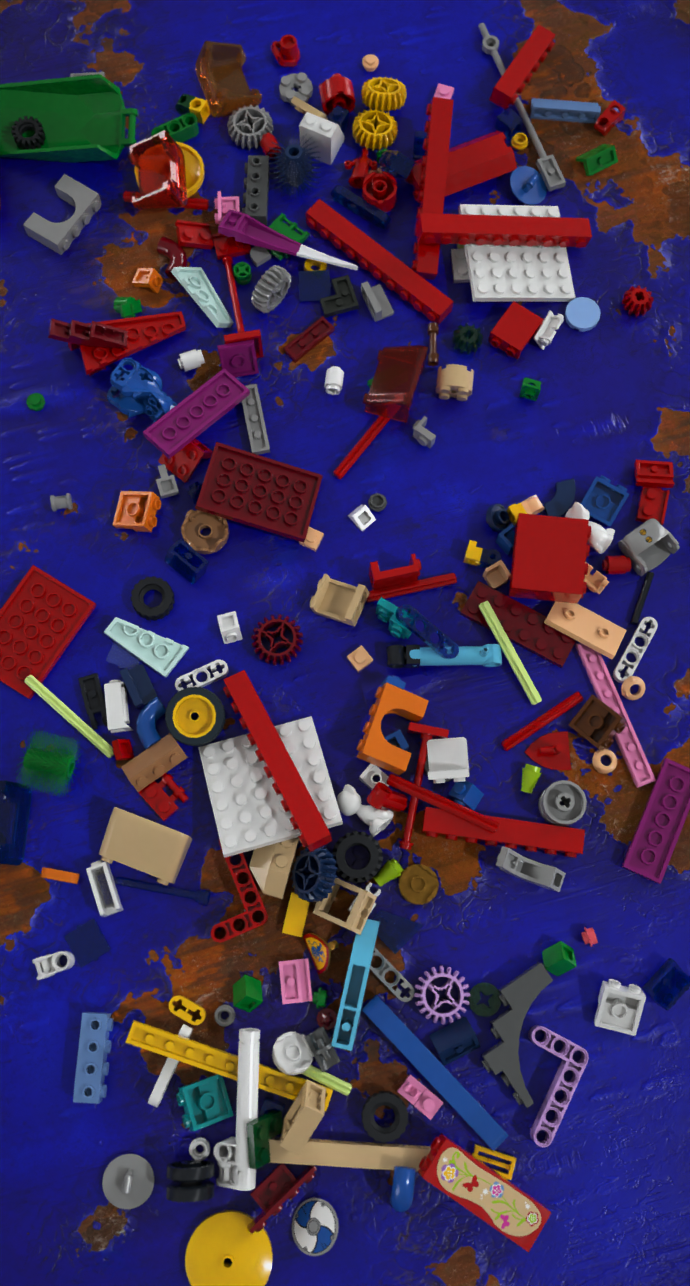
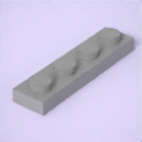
M257 384L246 385L245 387L250 390V395L242 400L251 451L257 455L270 453Z

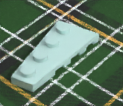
M173 267L171 273L217 328H230L234 322L202 267Z
M117 617L114 618L104 631L105 635L164 678H167L189 650V647L186 645H181L152 631L139 628V626Z

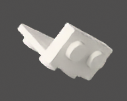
M457 737L427 741L428 780H433V783H446L445 779L453 778L454 782L466 781L465 777H470L466 738Z

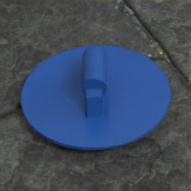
M520 166L512 172L510 187L518 200L527 205H536L544 200L547 187L542 175L537 170L529 166Z

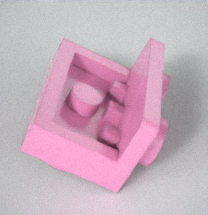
M217 191L218 198H214L215 209H218V213H215V224L220 225L229 209L240 212L239 196L222 197L221 191Z

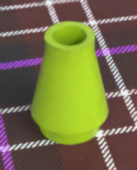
M525 764V768H522L520 791L532 794L541 775L540 767Z
M395 858L388 859L373 878L382 887L389 881L401 876V872L404 869Z

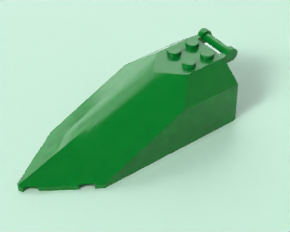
M101 74L0 84V157L69 163L117 160L124 147H136L135 126L138 110L135 108H125L120 88ZM24 116H27L28 119L32 116L34 120L36 118L41 122L46 140H44V145H41L40 149L36 147L35 149L21 150V147H17L11 130L12 125H15L14 122H19L18 118L21 117L24 120ZM126 116H129L128 138L125 139ZM31 130L26 131L23 133L22 136L25 138L32 137L35 134V132Z

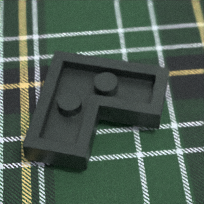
M349 275L331 279L335 295L320 299V305L325 318L359 309Z

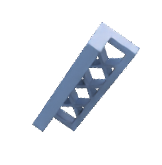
M532 98L530 119L595 124L599 118L601 106H598V103Z

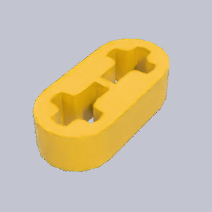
M177 995L169 1002L170 1012L192 1025H199L206 1018L205 1009L184 996ZM181 999L182 1005L187 1008L186 1011L183 1009L176 1011L173 1004L174 1001L177 1002ZM189 1009L193 1012L200 1010L202 1018L194 1021L193 1015L188 1013Z

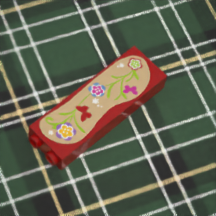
M441 1133L431 1143V1150L427 1157L424 1156L421 1159L418 1173L423 1179L529 1252L551 1212L543 1204Z

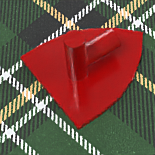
M568 731L548 733L541 736L524 752L532 761L542 767L551 770H571Z

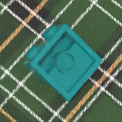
M382 597L379 599L376 607L377 617L385 623L389 622L388 630L392 636L409 639L414 630L415 624L413 621L415 616Z
M216 1074L178 1088L179 1093L176 1094L177 1102L180 1107L183 1106L185 1115H182L183 1124L190 1131L199 1130L234 1116L223 1076Z

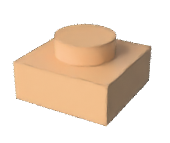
M309 527L304 543L299 541V544L316 552L324 537V533Z
M362 645L346 657L358 673L373 662L372 657Z

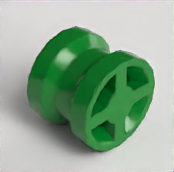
M246 262L235 264L233 268L235 281L240 285L248 284L252 279L250 265Z

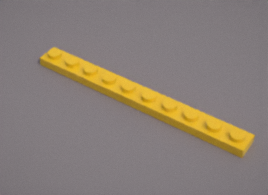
M136 1020L133 1021L125 1043L237 1081V1055ZM259 1063L258 1088L295 1100L306 1079L286 1075L278 1069ZM318 1084L326 1088L324 1111H326L333 1093V1089Z

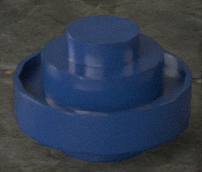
M501 504L491 505L488 507L486 522L495 532L503 531L509 525L507 510Z

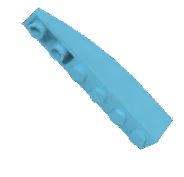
M367 919L361 935L357 933L355 935L331 1044L333 1047L349 1051L353 1049L380 924L379 921Z

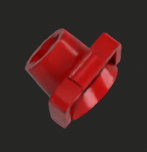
M287 34L282 36L280 41H273L271 50L278 63L283 67H295L300 59L296 38L293 35Z

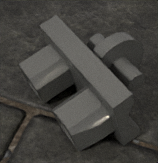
M323 1026L304 1037L321 1072L341 1062L334 1047L331 1046L332 1043Z

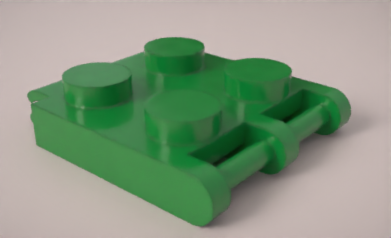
M284 213L280 214L269 226V228L301 244L310 234L300 229L297 223H292L288 220ZM271 250V254L279 260H282L284 257L287 259L291 255Z

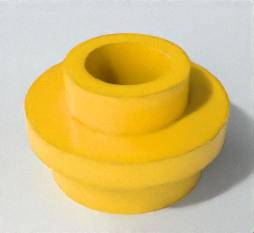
M516 133L511 139V145L514 149L523 150L528 145V138L524 133Z

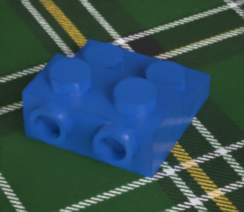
M603 475L600 478L596 476L581 504L590 512L591 517L611 527L629 496V493L626 492L628 489L619 484L617 486L610 484L611 480Z

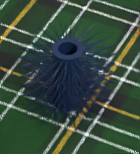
M293 131V144L291 139L288 146L283 144L285 148L281 147L283 150L275 149L282 153L281 156L277 153H272L278 156L268 159L278 160L274 163H269L278 165L269 169L279 170L269 174H278L279 176L275 177L276 179L283 176L281 180L277 181L279 183L285 181L278 187L280 188L288 182L286 186L288 187L289 185L290 189L292 187L294 190L295 186L296 196V186L299 192L300 189L298 188L301 184L306 186L304 182L309 186L311 185L305 180L313 181L309 178H321L310 175L321 173L312 171L314 168H321L319 166L314 167L312 164L321 162L312 161L314 158H320L310 156L317 152H308L316 147L309 148V150L306 149L305 152L302 148L303 145L299 146L302 141L298 145L297 143L294 144Z

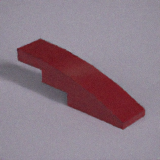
M51 319L48 338L85 346L126 348L128 331L92 321L89 325L76 320L66 323Z

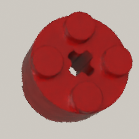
M336 73L319 85L322 108L326 115L335 117V114L340 113L341 116H344L353 111L356 101L353 84L350 79Z
M372 172L363 181L362 204L368 211L375 213L377 216H382L395 206L397 182L388 172Z

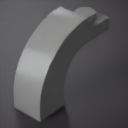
M502 846L497 857L496 866L503 872L534 885L560 892L566 873L558 868L526 858Z

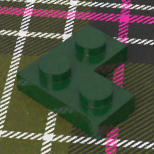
M274 1109L246 1123L249 1168L258 1169L270 1162L269 1139L282 1132V1110Z

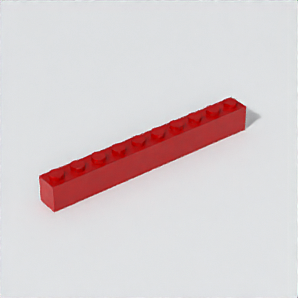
M433 97L431 103L427 104L426 115H429L428 121L425 122L424 132H427V138H424L423 141L425 156H422L421 167H424V170L420 175L419 184H422V190H419L418 194L420 208H417L416 219H418L420 213L443 214L454 101L451 99ZM418 238L417 243H414L413 253L416 255L415 260L412 261L411 269L424 279L434 280L437 276L440 243H418Z
M321 199L306 212V223L311 229H315L324 239H328L337 249H341L350 259H354L364 270H368L377 280L385 283L390 290L398 293L404 301L411 303L417 311L424 313L430 321L439 325L452 311L453 300Z
M420 213L416 222L418 243L582 248L586 247L592 238L589 218Z
M242 670L223 679L225 683L223 691L227 698L231 697L233 702L230 704L234 713L240 714L239 722L243 730L247 728L249 732L247 738L251 746L255 744L257 748L255 753L260 762L264 761L266 767L263 769L268 779L272 777L274 781L272 787L276 795L280 794L283 798L280 801L285 812H290L292 817L289 820L294 830L298 828L301 834L298 838L303 848L307 846L311 852L331 842V833L245 670Z

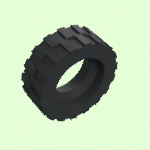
M152 576L141 579L138 584H135L131 592V601L135 611L142 618H146V620L156 621L157 619H163L166 615L170 614L169 612L173 609V604H175L174 593L171 587L160 577ZM150 590H157L162 594V602L157 607H148L144 603V595Z
M380 1091L368 1097L361 1112L363 1127L367 1134L374 1138L375 1141H382V1143L393 1142L395 1139H399L400 1135L405 1132L406 1125H408V1112L403 1100L390 1091ZM383 1105L391 1107L395 1112V1121L387 1128L377 1125L374 1119L375 1111Z

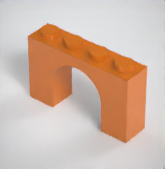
M386 682L382 687L379 686L375 693L376 702L372 704L369 710L371 717L369 722L367 721L363 727L362 732L365 734L363 740L360 739L356 748L358 750L357 758L394 774L401 775L406 771L412 753L390 744L384 738L381 731L382 718L387 714H397L417 723L424 717L429 700Z

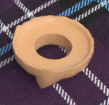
M630 676L625 679L621 686L622 696L632 701L641 698L646 689L644 681L637 676ZM637 684L639 686L638 692L631 694V686Z
M609 749L597 750L592 757V764L599 773L608 774L616 768L617 757ZM603 755L610 758L611 763L609 766H604L601 763Z

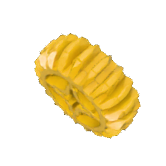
M373 77L364 82L361 89L362 103L371 109L381 110L382 112L400 109L404 106L407 97L406 86L403 82L392 79V77Z
M371 108L369 111L363 110V113H358L352 124L353 138L356 139V143H360V147L366 146V150L368 148H372L373 151L374 149H387L396 140L398 134L397 121L394 120V116H390V112L384 113V111L372 110Z

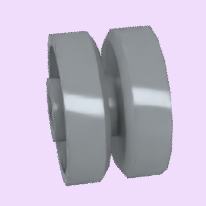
M565 780L554 782L542 791L538 802V808L543 819L551 825L563 827L578 821L583 816L587 806L585 793L579 785Z

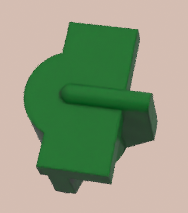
M117 297L114 300V310L120 313L123 318L135 317L136 313L142 312L140 299L135 300L133 297Z

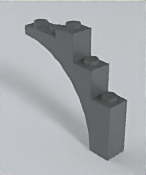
M537 962L498 990L501 994L498 998L504 1007L509 1006V1009L490 1021L492 1025L490 1031L496 1040L500 1038L501 1041L481 1054L484 1059L481 1063L487 1072L492 1071L493 1074L497 1075L502 1071L503 1074L500 1077L507 1087L511 1085L515 1091L512 1095L519 1105L523 1104L526 1108L534 1104L525 1087L520 1071L518 1054L519 1036L524 1018L532 1002L553 981L541 962Z

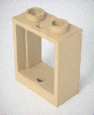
M335 878L334 882L336 885L332 886V893H328V898L316 902L313 913L361 935L377 896ZM340 886L358 893L346 922L328 914Z
M308 1079L306 1080L283 1118L281 1147L298 1155L301 1153L324 1116L326 1088Z

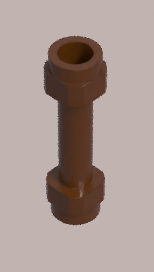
M434 322L428 324L427 335L430 336V353L427 357L429 366H437L439 354L437 353L439 327Z

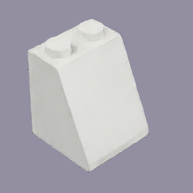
M306 112L299 125L300 141H302L300 147L303 145L302 148L304 149L310 143L311 145L306 149L316 148L308 152H317L310 156L320 157L314 159L331 165L345 140L339 125Z

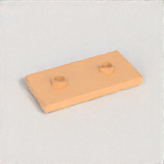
M555 601L544 621L550 627L610 659L615 657L627 631L576 603Z

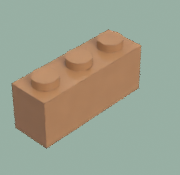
M169 733L121 768L128 780L139 792L188 757L175 738Z

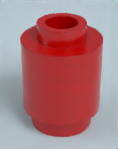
M271 133L263 134L260 146L265 156H269V158L278 156L272 153L281 155V152L275 150L276 148L282 150L281 147L275 145L276 143L278 144L275 136Z
M625 555L606 556L605 560H602V570L607 575L626 574V572L631 571V559Z

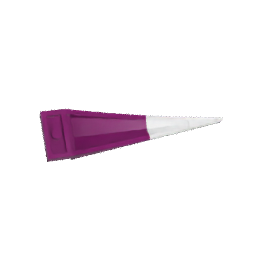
M229 209L218 227V233L224 234L227 237H235V241L358 270L357 265L296 242L245 213Z

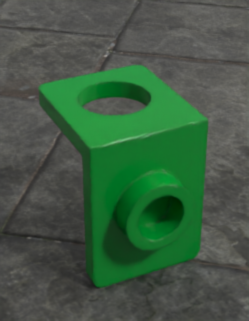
M524 378L519 397L537 401L541 390V382Z

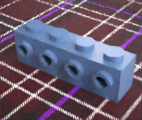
M82 1013L73 1102L99 1104L106 1097L107 1085L104 1084L105 1076L109 1073V1062H106L107 1053H110L112 1044L111 1040H109V1031L113 1030L114 1025L111 1013Z

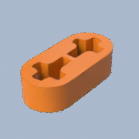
M42 867L40 877L78 884L80 874Z

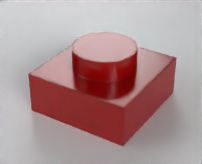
M116 739L112 741L116 761L134 758L130 739Z

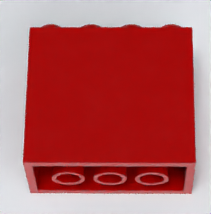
M519 513L515 526L509 597L577 604L580 598H583L587 588V582H584V579L588 573V563H585L590 552V545H587L588 538L591 536V526H588L589 520Z

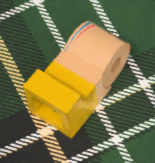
M534 495L518 504L508 506L507 513L511 523L516 526L519 513L537 515L544 510V506L537 495Z

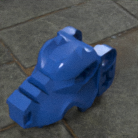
M124 358L111 374L110 382L112 386L108 390L107 400L122 413L128 415L129 418L145 413L155 423L177 405L170 396H167L162 391L163 384L160 376L155 371L143 367L139 362L131 358ZM131 365L133 370H126L123 366ZM119 390V397L113 398L112 396L116 395Z

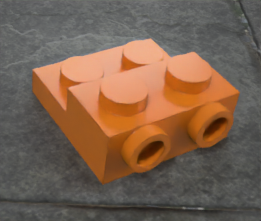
M121 491L112 525L115 528L133 529L136 532H152L153 527L157 525L156 512L161 508L160 497L154 492Z

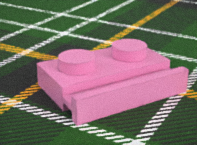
M309 959L280 961L282 1005L313 1001Z

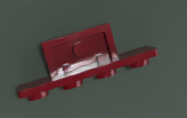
M280 1163L250 1192V1195L263 1210L247 1226L251 1234L255 1231L257 1233L260 1232L267 1224L266 1220L271 1215H277L283 1208L282 1204L288 1198L290 1200L293 1199L300 1191L298 1188L304 1182L307 1184L315 1177L316 1174L314 1172L317 1170L315 1165H309L295 1178L285 1164Z

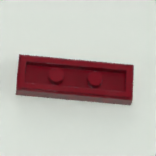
M322 316L283 348V352L296 363L334 332L335 328Z

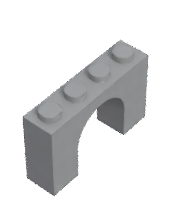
M66 174L62 176L54 187L60 199L76 208L73 216L64 222L54 223L33 212L23 224L28 236L60 255L70 247L71 242L75 237L79 236L83 227L90 222L91 217L95 212L99 211L102 205L99 193Z

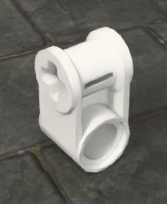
M60 951L33 959L32 963L35 964L38 974L36 977L37 981L72 968L75 963L74 954L70 951ZM62 955H65L67 958L65 966L60 964V957Z

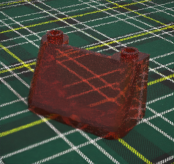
M163 130L130 145L129 159L138 168L139 192H133L131 198L133 206L139 210L181 208L187 205L185 158L181 148L172 137Z
M422 345L392 346L379 350L377 357L379 363L369 393H365L363 404H366L365 412L407 423L409 409L412 405L420 374L425 366L428 347Z

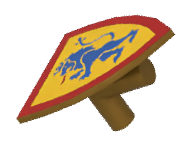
M314 933L303 935L318 975L324 973L330 964V951L339 947L338 942L333 940L326 943L324 939Z

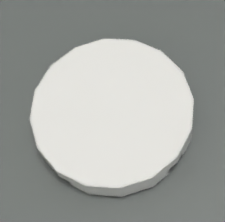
M293 1031L283 1033L277 1038L272 1048V1058L274 1064L281 1072L286 1075L295 1076L304 1073L310 1067L313 1061V1054L304 1038L305 1035H300Z

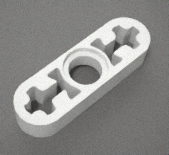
M215 660L178 677L175 681L177 691L183 690V687L179 688L182 685L181 682H191L190 677L192 676L196 685L193 686V683L187 685V688L205 687L226 677L229 671L227 663L223 660ZM217 665L225 667L222 669V673H219L218 671L212 673L214 676L213 678H211V675L207 670L211 669V672H213L217 669ZM201 672L207 674V679L204 682H199L196 678Z

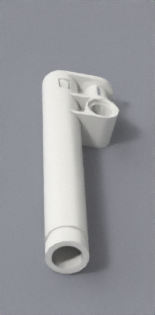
M256 1028L239 1029L236 1137H229L217 1143L214 1147V1156L218 1160V1166H220L216 1185L241 1191L253 1190L256 1183V1169L249 1168L246 1123L258 1118L260 1029Z

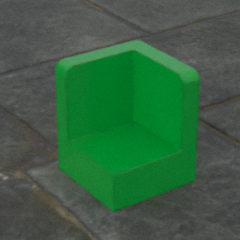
M562 941L542 951L544 968L556 976H560L577 967L574 949Z
M244 975L233 984L234 1007L251 1012L263 1002L260 980Z

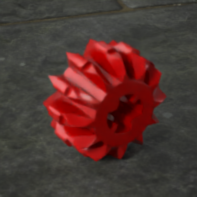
M640 285L636 288L632 286L624 294L622 304L625 305L624 310H629V315L635 313L636 317L639 314H646L652 307V291L647 292L646 287L641 289Z

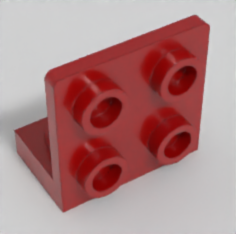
M195 438L170 459L162 454L159 463L165 464L166 468L183 482H188L201 459L210 458L213 451Z

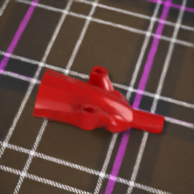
M366 147L362 149L361 157L355 158L353 161L346 160L344 162L345 169H351L354 166L349 178V184L353 188L362 189L363 181L369 174V167H371V170L378 169L377 162L368 158L369 149L366 150Z

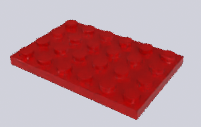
M32 565L0 609V681L31 700L36 692L24 683V680L31 674L40 683H43L97 606L96 603Z

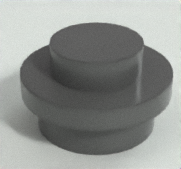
M376 493L370 496L368 505L371 510L380 512L385 509L387 500L384 495Z

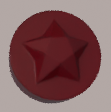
M323 1008L317 1014L319 1027L323 1026L325 1030H330L336 1025L337 1014L333 1009Z

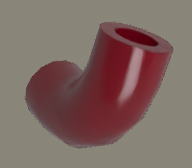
M162 236L157 245V253L170 259L165 273L171 279L178 281L171 271L173 267H187L186 253L177 242Z

